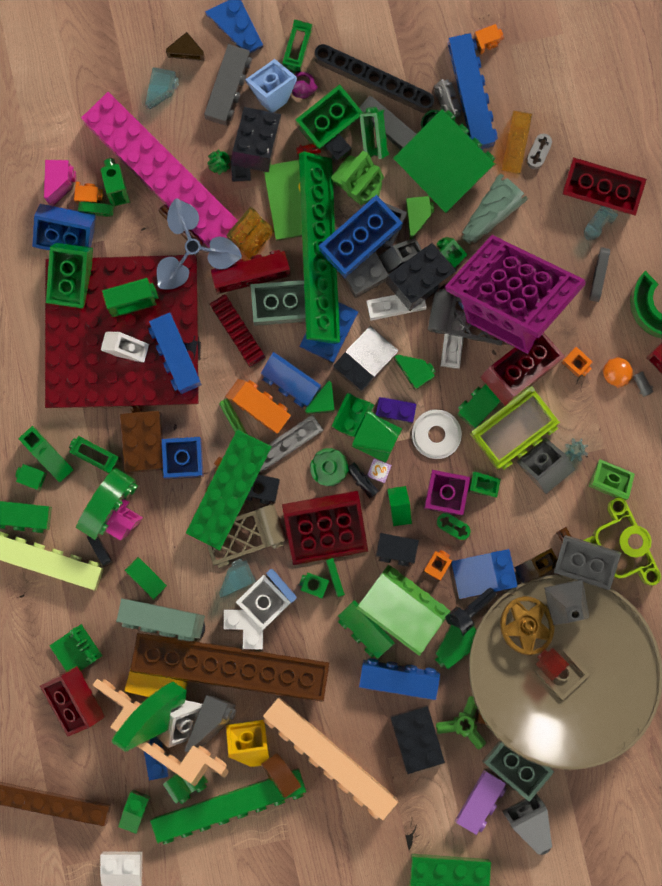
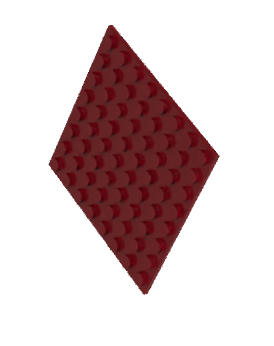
M184 255L95 257L92 259V269L84 308L46 303L49 259H45V408L199 404V387L180 394L179 390H174L170 381L174 378L171 372H166L163 365L166 362L164 355L160 356L156 349L158 341L156 338L152 339L148 330L151 327L149 321L170 312L184 345L185 343H191L193 340L197 341L195 359L191 351L187 352L199 377L197 255H188L182 264L189 270L188 279L184 284L173 289H160L158 287L157 267L160 261L166 257H175L180 262ZM148 278L149 283L154 284L158 299H155L156 306L112 318L106 307L102 290ZM105 332H121L149 344L145 361L138 362L102 351L101 347Z

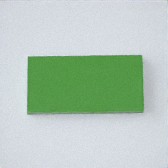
M299 160L273 164L270 167L269 173L264 172L276 241L301 237V195L298 188L300 183Z

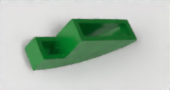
M173 681L160 688L127 718L112 738V743L124 752H127L169 730L171 710L185 704L187 690Z

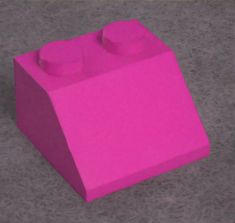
M45 160L44 198L50 206H54L73 188V182H76L77 174L69 160Z

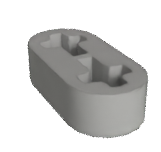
M540 134L536 137L527 157V165L531 169H539L543 165L552 145V139L549 135ZM545 139L548 146L544 145L543 149L540 150V142L538 141ZM536 153L540 154L538 158L540 162L533 164L531 158H534Z

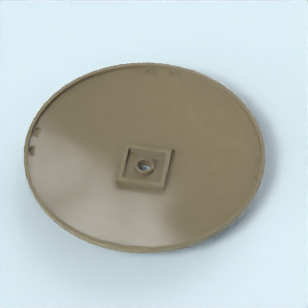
M549 575L536 578L528 583H521L518 587L512 588L501 596L485 614L476 630L470 650L469 678L471 690L477 708L487 726L505 746L526 760L549 768L563 770L591 768L609 762L625 753L643 736L656 714L662 692L660 652L654 635L645 619L626 598L613 589L607 590L585 582L583 584L589 618L554 625V636L550 645L538 654L524 655L513 650L505 641L500 625L501 615L506 605L516 598L527 596L538 599L548 608L544 587L577 581L563 575ZM528 601L520 602L527 610L536 605ZM511 608L507 614L506 625L514 621ZM544 613L541 623L549 629L548 619ZM509 636L514 644L521 648L519 637ZM536 639L533 650L540 648L546 640ZM559 669L566 670V679H561L558 676Z

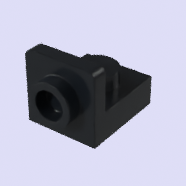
M230 155L232 182L251 181L250 169L233 166L232 155Z

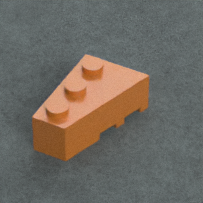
M237 379L225 398L233 401L243 411L245 410L254 419L278 434L291 416L287 412L288 408L280 402L278 405L272 401L273 397L265 391L261 393L257 390L259 386L251 380L247 382Z

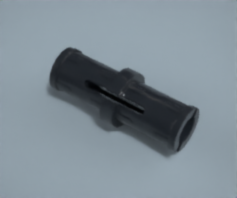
M355 462L348 466V473L355 480L357 487L360 486L369 499L379 492L368 479L369 476L365 475Z

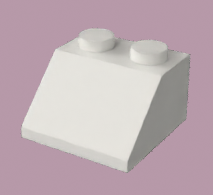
M185 700V704L171 710L169 730L157 736L167 748L189 740L203 704Z
M103 851L100 863L102 886H142V852Z

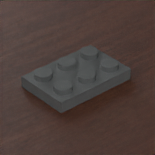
M565 535L554 573L576 580H583L585 583L610 590L621 552Z

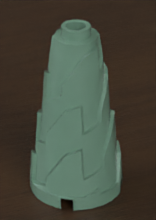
M499 174L496 177L489 191L480 202L479 207L463 229L462 233L464 235L462 238L467 243L471 244L473 242L475 244L528 200L527 196L521 198L524 193L508 178L503 179V181L501 180L504 175Z

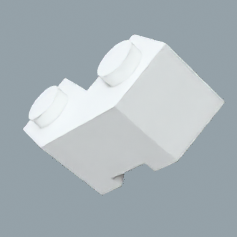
M224 610V629H243V649H263V630L244 610Z

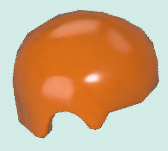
M616 357L608 360L604 365L603 375L609 384L621 388L628 385L632 380L633 369L627 360Z

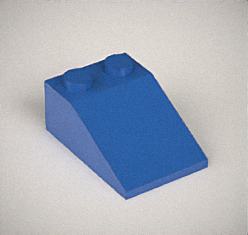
M510 549L451 562L459 599L481 595L488 588H492L496 592L518 587Z

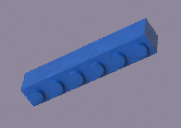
M471 33L450 37L447 44L466 127L469 130L468 135L472 139L476 137L481 142V149L494 147L498 136L496 129L492 128L491 122H494L493 113L488 110L487 106L490 102L488 93H484V75H480L479 71L481 61L480 57H476L475 50H477L476 40L472 39Z

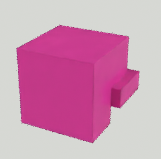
M122 499L121 502L123 503L119 510L112 513L107 522L109 527L106 530L107 533L120 541L128 536L131 529L139 525L143 519L142 516L126 508L129 501Z

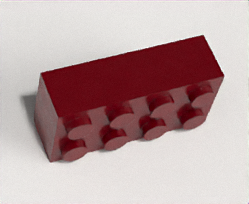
M543 333L539 338L535 339L528 354L514 347L492 364L480 378L506 406L552 370L565 356Z

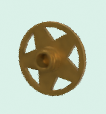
M527 596L516 598L506 605L501 615L502 635L507 644L516 652L524 655H534L544 651L550 645L555 628L549 609L538 599ZM528 601L536 605L527 610L520 602ZM511 608L514 621L506 625L507 614ZM544 613L548 619L549 629L541 623ZM509 636L519 637L521 648L515 645ZM536 639L546 640L540 648L533 650Z

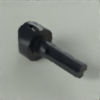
M488 588L464 610L460 607H455L445 616L446 622L458 627L463 636L474 626L471 618L493 600L497 594L492 588Z

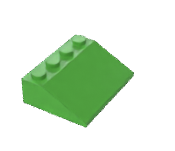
M389 564L357 606L359 611L419 656L444 622L445 616L450 613V610L443 604L439 603L429 593L423 591L413 581L407 579Z

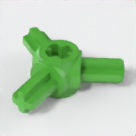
M469 696L463 713L460 712L459 716L454 717V720L437 722L436 730L438 734L456 732V734H462L463 737L467 736L479 750L486 745V741L476 730L478 726L475 724L476 718L474 715L477 705L474 697ZM464 719H468L467 723L470 724L469 727H465V729H462L460 722H464Z

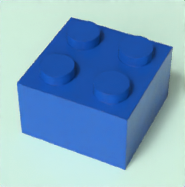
M201 437L162 439L163 477L165 479L204 477Z

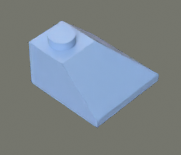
M274 59L245 79L261 105L269 112H275L287 103L297 77Z

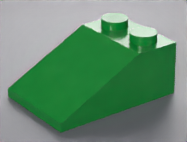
M55 243L50 246L46 303L84 308L92 269L93 248Z

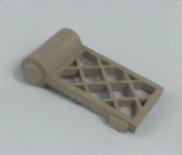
M272 504L236 518L234 524L238 525L239 528L235 536L228 534L233 540L229 548L222 546L223 549L227 550L224 558L216 560L214 554L216 548L208 544L207 547L213 565H218V568L229 565V560L270 546L273 549L284 546L283 542L286 541L275 505ZM254 516L256 522L253 530L243 526L246 518ZM241 528L251 532L247 542L237 538ZM253 534L261 537L263 545L255 547L249 544ZM235 540L245 544L240 553L231 550Z

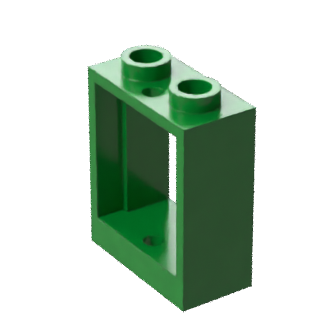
M148 278L102 290L106 307L112 318L156 306L155 299H158L156 288L153 283H149Z

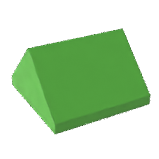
M599 459L588 487L626 501L630 496L635 474Z

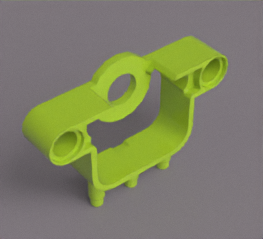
M612 499L609 501L607 509L613 521L598 527L594 531L593 536L583 541L601 546L598 539L599 532L619 522L623 517H627L631 526L621 533L619 539L620 548L629 557L637 558L646 555L649 562L646 566H640L623 575L615 573L614 578H625L638 572L641 581L645 585L658 584L661 580V573L649 550L652 542L649 532L637 525L624 499ZM614 502L621 504L622 509L620 512L614 511ZM632 534L640 535L643 540L642 546L638 549H633L628 544V539ZM650 571L655 574L653 582L647 580V573Z

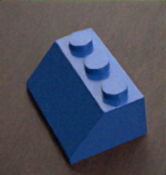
M40 203L34 215L32 247L50 251V246L55 243L91 248L96 215Z
M275 352L271 354L261 372L262 380L270 386L272 384L276 385L279 388L278 392L285 397L288 395L295 399L293 402L301 408L304 406L308 407L321 390L319 383Z

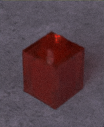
M554 648L549 651L545 649L537 657L539 661L536 663L551 681L569 665Z

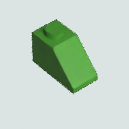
M429 196L406 198L410 239L415 238L429 221L431 213H434L433 201L430 202Z

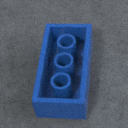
M376 195L319 245V251L346 278L402 228L403 223Z

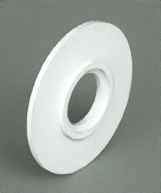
M427 411L419 416L414 423L412 429L413 443L416 449L428 458H446L456 451L461 442L462 432L459 422L452 414L446 411ZM433 426L442 427L445 431L444 440L439 443L432 442L428 436L430 428Z

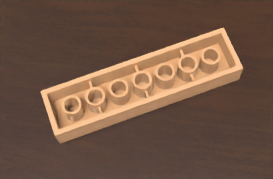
M280 696L264 713V723L271 729L276 727L280 731L279 736L286 742L290 739L295 744V750L301 755L305 752L309 756L308 761L316 768L320 765L324 769L323 774L331 781L335 778L339 782L338 787L346 794L350 791L354 795L353 800L361 807L365 804L369 808L368 813L376 820L379 817L384 820L396 806L398 800L392 793Z

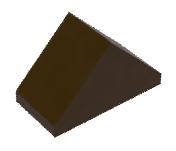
M188 32L166 48L167 58L205 61L204 51Z

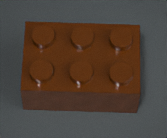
M159 411L120 414L125 472L163 470L161 413Z

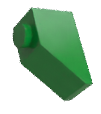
M396 355L394 358L414 390L422 387L435 377L434 373L436 371L430 362L427 364L425 360L403 355Z
M132 790L125 804L118 827L137 834L151 796Z

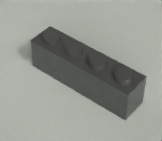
M228 44L204 113L206 120L227 126L228 121H232L235 112L232 110L234 103L238 104L241 95L239 89L240 86H244L247 77L244 75L246 68L250 69L252 63L249 50Z

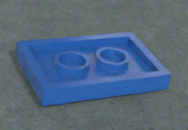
M339 302L340 343L332 344L308 340L305 333L299 346L333 364L358 314V311Z

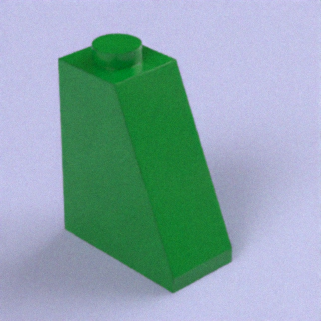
M449 626L435 652L437 655L435 660L441 668L445 666L446 669H449L470 653L476 633L474 626L463 636L458 627Z

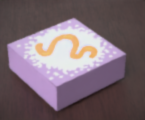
M373 459L368 472L369 478L385 484L392 465Z

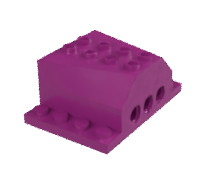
M491 235L448 282L445 288L447 292L461 298L467 323L528 354L535 339L545 332L586 284L585 279Z

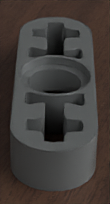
M600 247L589 296L590 301H600L610 256L609 248Z

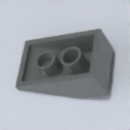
M206 695L184 751L189 752L193 745L196 748L206 745L230 720L234 719L237 711L235 709L236 704L216 696Z

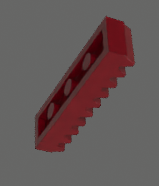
M226 294L209 303L249 368L266 359L261 348Z

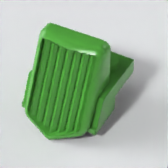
M362 151L356 158L349 155L331 178L336 185L346 191L350 198L362 206L367 204L372 197L380 196L384 176L380 167L373 164L369 153Z

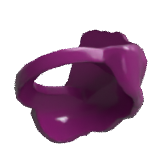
M307 72L295 74L296 77H308L310 84L308 85L305 81H296L292 95L302 99L312 96L318 88L314 83L312 75Z

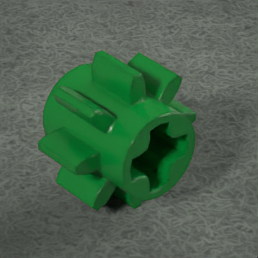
M218 149L216 152L213 151L208 155L210 160L207 164L212 172L220 175L222 172L225 173L230 169L227 164L231 161L226 152H220Z

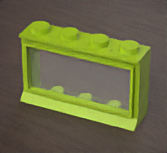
M531 386L474 429L470 435L498 470L502 467L505 470L513 464L511 460L515 456L518 458L522 457L528 452L527 447L531 444L535 447L543 441L541 437L544 434L548 433V435H551L558 429L556 425L560 421H558L533 386Z

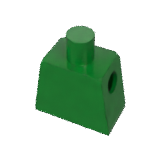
M114 158L105 159L103 161L105 167L101 168V174L110 204L116 207L130 203L120 165L115 163Z

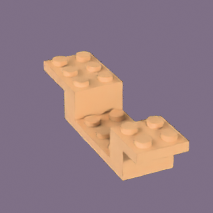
M96 679L93 686L123 707V710L111 725V728L117 732L127 718L141 704L137 701L134 704L130 702L132 699L121 690L117 693L115 691L116 688L104 679L101 682ZM150 740L137 746L194 787L208 767L223 778L229 773L226 769V763L218 757L212 759L210 757L211 753L202 746L196 748L193 745L182 762L171 754L168 757L165 756L166 751L155 743L152 746L148 744Z

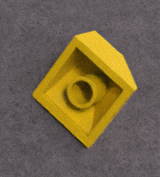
M264 720L226 725L229 758L250 767L262 766L261 763L269 759Z

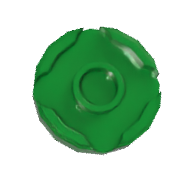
M324 448L318 451L313 460H311L310 472L313 479L319 484L335 486L346 478L348 462L340 451L333 448Z

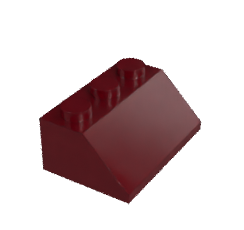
M78 666L40 685L67 737L88 729L105 718L101 707L98 705L92 690L87 685Z

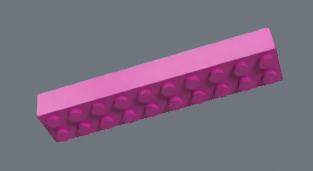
M109 92L81 117L83 123L165 205L170 207L175 199H180L197 210L199 222L192 231L208 248H210V241L213 238L225 237L232 240L243 229L242 224Z

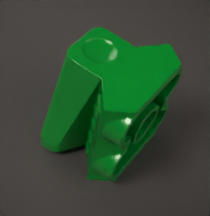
M368 411L355 436L352 447L386 463L402 428Z

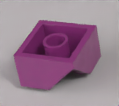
M432 470L424 509L462 516L470 477Z

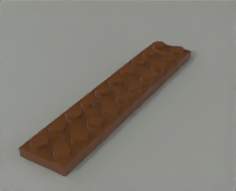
M137 633L130 672L324 702L330 662Z

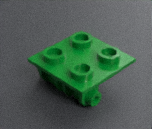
M82 624L49 645L66 671L76 666L82 671L103 656Z

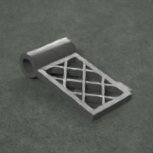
M439 289V292L434 293L428 331L499 346L502 345V340L491 339L488 333L481 330L482 333L479 335L471 333L469 327L472 325L467 326L461 318L465 312L459 315L455 309L456 302H462L461 298L451 295L444 289ZM457 319L464 326L460 331L451 330L452 322Z

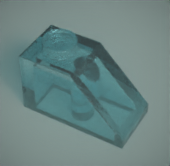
M153 67L145 102L147 109L154 108L171 97L174 89L177 90L179 78H177L175 71Z
M242 559L231 563L232 567L228 569L219 593L220 598L257 582L247 560L242 561Z

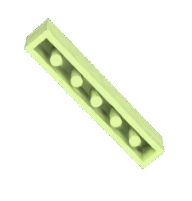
M0 531L1 561L85 588L97 590L104 568L99 567L100 563L91 560L85 563L81 561L82 557L73 554L70 557L63 556V551L52 548L51 552L45 550L44 545L35 542L32 546L26 544V539L19 537L13 540L8 538L9 534Z

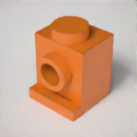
M496 24L474 33L473 38L476 40L480 55L484 53L486 48L488 50L496 48L500 41L504 39L502 30L498 29Z
M76 181L74 195L76 204L79 202L99 203L103 200V189H99L95 184L85 183L82 186L80 182Z
M575 347L561 364L565 365L577 377L581 374L585 377L592 369L590 365L593 361ZM575 361L580 362L581 366L579 368L574 365Z
M442 550L439 552L435 551L423 571L441 581L452 562L449 559L450 555ZM436 561H440L442 563V566L440 568L435 567Z

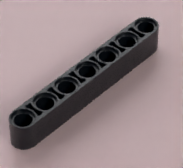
M320 44L315 48V61L318 65L421 113H427L432 110L434 97L430 92L326 44ZM321 52H326L328 56L326 58H320L318 54ZM337 60H343L345 64L343 66H337L335 62ZM354 68H360L362 72L360 74H355L352 72V70ZM375 75L379 78V80L377 82H372L369 78ZM392 83L396 88L389 90L386 85ZM409 91L413 96L406 98L403 93ZM427 99L430 105L423 106L420 101Z

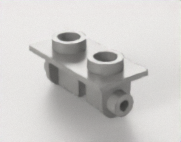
M441 79L433 86L441 109L445 111L450 110L455 117L461 116L462 109L458 99L451 100V97L456 96L452 82Z

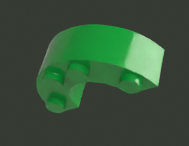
M645 270L632 288L630 307L637 324L648 334L662 339V313L657 310L653 300L654 291L659 284Z
M113 469L88 502L75 528L96 540L99 534L104 535L109 527L107 522L114 511L117 512L121 507L122 499L126 500L130 494L133 495L139 486L136 484L137 481L121 470Z

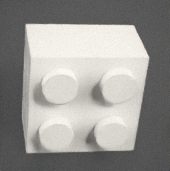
M265 575L236 601L262 630L291 603Z

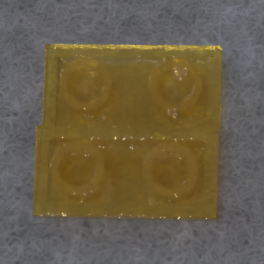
M249 207L226 236L251 260V257L256 255L264 243L271 238L274 230L268 222L261 218L255 209Z

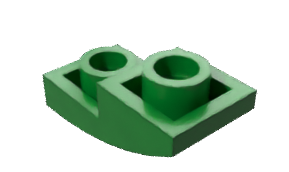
M139 557L124 570L153 600L167 587Z

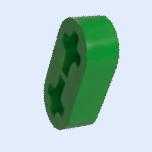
M79 202L78 211L96 216L113 217L114 206L102 203Z
M448 513L439 515L436 520L440 530L458 540H465L470 536V527ZM448 517V522L453 524V526L446 525L442 527L440 519ZM464 526L467 534L461 537L458 536L459 532L454 527L462 528Z

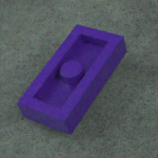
M379 397L376 415L382 418L413 423L417 404Z

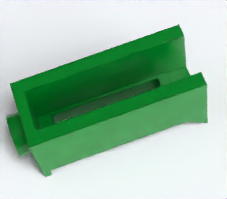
M294 19L282 65L293 74L302 70L313 31L312 24ZM300 31L304 32L305 36L298 60L290 58L296 33Z
M377 107L366 108L365 112L360 113L363 150L369 153L370 158L378 156V159H383L390 155L387 150L384 110H378ZM372 118H374L377 147H375Z
M80 436L77 439L74 438L69 445L71 449L69 453L107 473H110L117 461L120 462L121 460L120 457ZM82 443L108 456L109 458L105 466L78 452Z

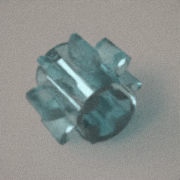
M572 438L571 445L565 444L568 451L564 454L571 456L570 461H573L574 458L582 461L581 455H588L585 452V448L588 445L582 444V438L578 442ZM578 445V450L581 452L574 454V449H572V447Z

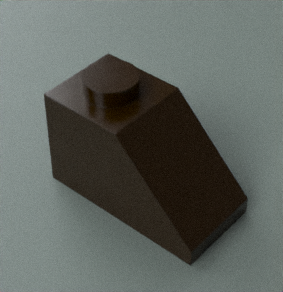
M550 548L514 568L522 583H528L554 569L558 559L553 549Z

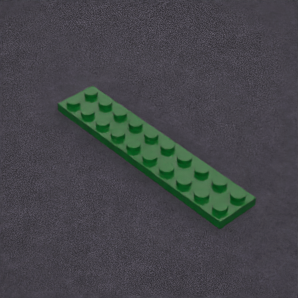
M303 151L299 153L306 339L337 344L340 343L337 270L319 251V245L335 232L333 180L331 178L333 175L332 158Z

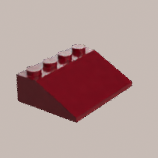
M358 491L282 504L293 565L369 552Z

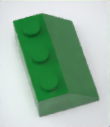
M339 84L296 118L295 122L297 128L307 140L320 149L360 118L362 111Z
M354 600L338 615L340 619L337 622L345 630L349 628L353 632L351 637L358 644L362 642L366 646L364 650L371 658L375 656L378 659L395 642L378 624L357 609L359 604Z

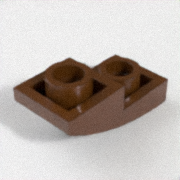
M278 753L261 763L268 777L275 783L284 798L301 787Z

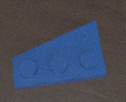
M228 0L205 11V14L239 48L249 50L252 53L263 47V43L241 0Z

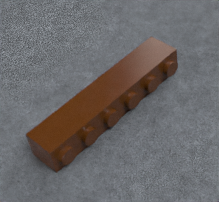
M0 782V805L103 827L108 822L110 804Z

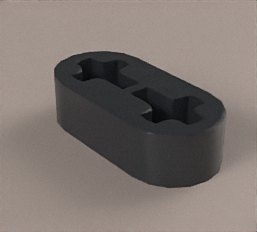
M87 535V539L103 567L113 563L100 537L98 536L94 540Z

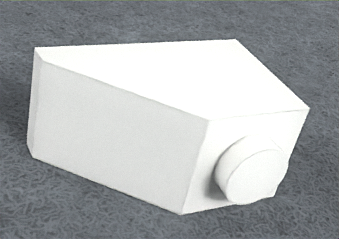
M105 332L101 350L117 357L144 362L149 344L121 332Z

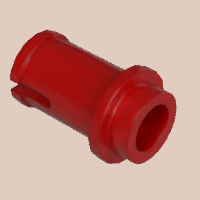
M312 143L304 146L300 144L299 147H296V152L299 158V153L303 151L320 154L321 148L313 150L312 148H316V146Z

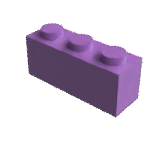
M484 770L456 817L455 822L476 835L478 831L482 832L487 824L485 819L488 814L492 815L497 805L495 802L497 798H502L507 789L504 787L506 783Z

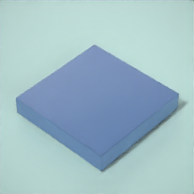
M273 569L266 572L287 599L293 603L297 596Z

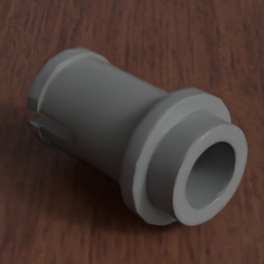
M643 371L633 376L640 390V395L642 394L645 397L654 392L652 390L654 387L650 386Z

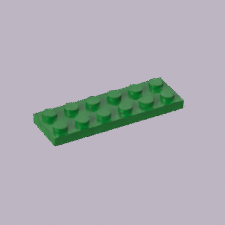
M237 429L185 534L221 550L272 446Z

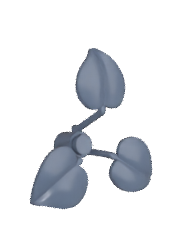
M175 199L172 202L167 215L168 226L175 234H181L185 231L188 238L185 243V250L187 252L180 262L175 257H166L160 261L157 267V280L160 289L177 288L186 282L189 270L182 264L189 254L195 255L200 250L209 252L208 262L216 269H226L242 258L239 248L225 237L213 238L210 241V248L202 247L198 240L191 239L188 230H192L198 225L199 214L197 210L180 199Z

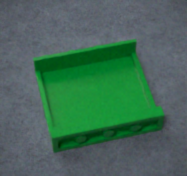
M441 109L393 159L445 213H448L497 164L494 162L496 158L489 151L485 153L480 148L482 146L481 142L476 137L472 139L467 134L469 130L462 123L458 125L454 121L456 117L450 110L445 111Z

